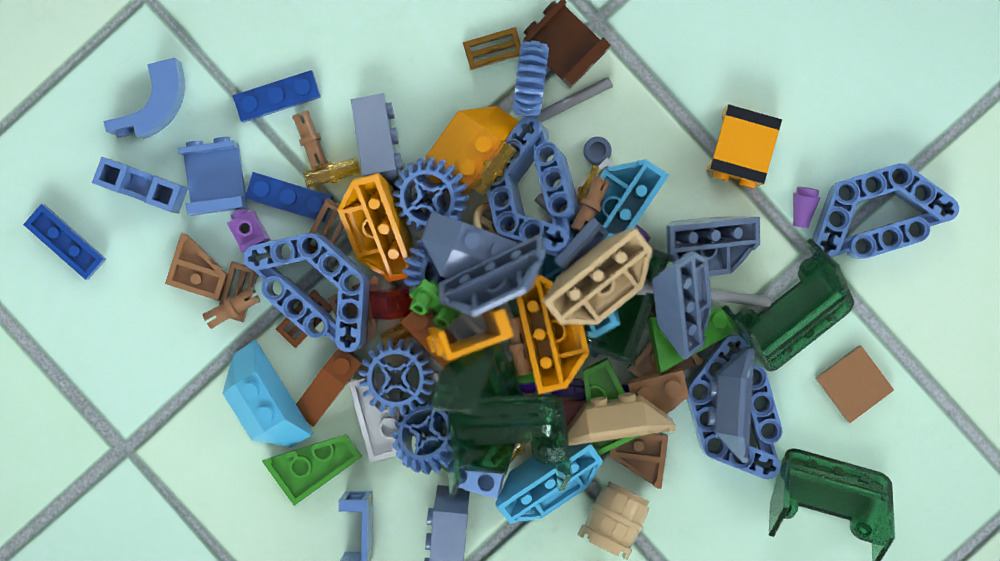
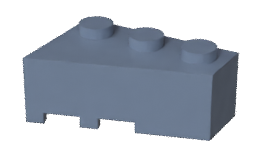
M384 93L351 99L362 176L380 173L394 190L400 189L394 184L395 180L401 179L399 173L403 169L401 155L396 153L395 144H399L396 127H391L390 122L391 119H395L392 102H386Z
M437 485L434 508H428L427 525H432V533L426 534L425 550H430V558L425 557L424 561H464L470 491L455 486Z

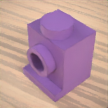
M242 208L230 215L232 220L227 222V225L235 237L241 252L245 253L248 247L271 240L254 210L247 212L245 208ZM245 223L250 226V231L247 234L241 231V226Z

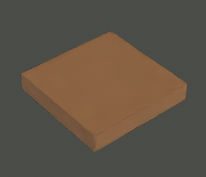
M860 345L815 378L848 423L853 422L894 391L893 387Z

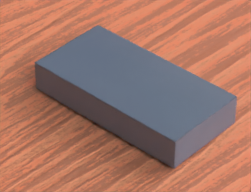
M592 218L554 261L566 270L600 243L609 232L595 218Z

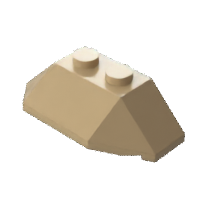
M635 227L608 237L562 272L542 301L560 324L598 325L643 288L649 258H651L653 250Z
M623 393L618 395L617 399L607 400V397H595L590 399V403H584L561 433L562 447L671 432L676 431V427L670 416L641 395L635 396V393Z

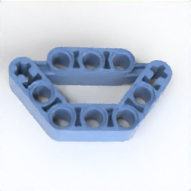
M531 116L522 118L483 171V180L494 226L502 237L518 243L533 238V235L540 231L544 238L545 254L557 257L574 239L570 226L579 211V203L565 155L556 145L549 142L548 131L536 118ZM519 152V155L513 159L514 155ZM551 155H554L553 159L547 162V159ZM534 161L545 204L553 224L525 216L518 182ZM500 175H503L502 178L499 181H497L498 177ZM561 179L560 183L556 187H553L554 183L557 180ZM509 199L508 203L502 207L505 200ZM568 204L567 208L563 212L559 213L560 208L563 205ZM515 224L514 229L508 232L510 226ZM554 239L555 241L560 243L554 244L552 241Z
M903 163L888 166L837 182L831 186L811 239L810 249L818 258H831L843 253H847L854 259L870 258L924 241L930 234V226L951 221L957 217L959 205L953 197L910 166ZM894 170H898L902 174L900 184L893 181L892 174ZM868 178H872L876 183V189L873 193L869 192L866 188L865 183ZM841 186L847 187L850 192V196L846 201L842 200L839 196ZM918 186L922 187L925 192L922 200H919L915 195V189ZM893 192L922 213L845 238L856 205L864 200ZM944 204L945 206L943 207V210L946 213L941 215L940 213L942 209L937 205ZM832 212H836L840 216V224L837 227L832 226L829 221ZM911 223H915L919 228L916 237L911 236L909 233ZM824 231L836 232V235L829 236L830 233H825ZM885 231L890 232L892 235V242L888 246L882 241V235ZM858 239H862L866 244V249L862 254H859L855 249ZM821 241H827L830 250H824V247L820 245Z
M306 233L247 248L243 255L244 263L249 269L254 270L264 279L261 286L263 296L311 338L327 335L344 352H352L363 347L367 339L369 276L324 235ZM312 238L318 243L315 253H311L308 249V242ZM285 244L291 249V255L288 259H285L281 253L282 247ZM270 253L271 258L261 259L260 261L256 260V256L260 254ZM332 256L336 257L339 262V267L335 272L328 265ZM308 261L338 288L336 321L323 307L290 278L284 276L276 267ZM352 275H356L360 280V286L357 290H353L349 285V279ZM275 281H279L282 285L280 295L275 294L273 291ZM296 299H299L303 304V310L300 314L293 308V303ZM350 303H354L358 308L356 318H352L348 314L347 308ZM317 317L324 322L322 332L317 331L314 327V321ZM357 323L355 327H352V325L346 326V324ZM351 334L352 337H356V342L351 343L350 340L346 339V336Z
M729 335L716 344L686 384L689 393L687 403L699 446L707 456L763 479H773L779 474L781 468L773 443L781 438L782 426L765 369L754 364L753 369L757 370L759 377L752 386L750 424L758 448L749 445L748 463L734 461L733 453L713 432L712 425H702L700 423V415L708 411L709 408H713V397L709 396L710 380H714V377L709 372L711 364L720 362L723 366L727 361L718 357L719 353L726 356L727 359H731L743 347H747V343L742 337ZM737 341L735 346L738 351L736 353L729 352L730 348L727 344ZM703 384L705 386L704 396L699 399L694 398L692 395L694 386ZM759 396H764L766 399L765 407L761 410H755L754 400ZM766 423H772V434L768 437H763L761 434L762 426ZM719 438V449L713 452L708 451L707 444L709 440ZM754 457L762 462L768 461L771 464L770 468L763 469L754 463Z

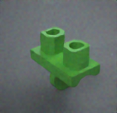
M423 279L417 287L412 288L409 294L413 298L410 309L421 315H424L431 309L436 313L433 319L434 325L442 330L449 327L456 318L463 314V312L440 302L439 283L434 280L430 283Z

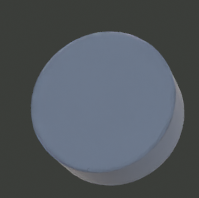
M603 137L589 139L583 149L585 159L594 165H600L607 157L609 159L612 152L610 143Z

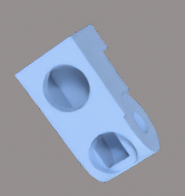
M454 461L449 484L466 491L498 498L506 470Z

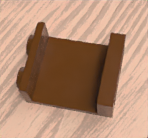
M560 0L558 3L553 1L543 11L545 17L539 23L533 21L523 33L526 36L523 42L539 41L540 43L547 44L549 48L547 66L571 89L609 50L611 44L603 37L600 40L566 7L567 2L565 0Z

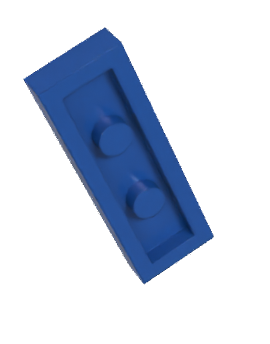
M312 70L233 95L242 123L321 98Z
M255 172L252 173L245 196L246 199L316 220L327 198L333 200L331 195ZM328 208V210H327V212H326V214H325V216H324V218H323V220H322V222H324V223H326V219H327V216H328V213H329L330 208Z
M41 204L23 224L85 280H89L107 260L45 204Z

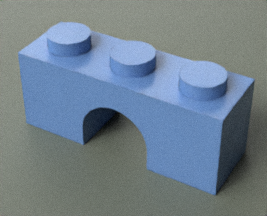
M101 157L92 181L93 184L177 214L181 210L188 188L105 157Z

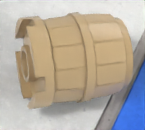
M609 481L607 486H603L595 502L592 503L585 525L582 524L577 535L583 538L586 533L589 535L590 543L616 556L623 552V559L628 560L632 552L631 546L639 532L643 529V524L650 509L647 507L649 501Z

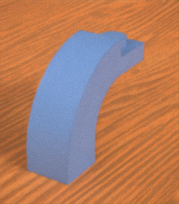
M176 58L147 64L152 83L149 101L140 111L134 114L103 121L106 132L113 135L116 134L117 138L133 135L132 130H134L137 137L145 139L166 128L177 115L184 98L185 79L181 62Z

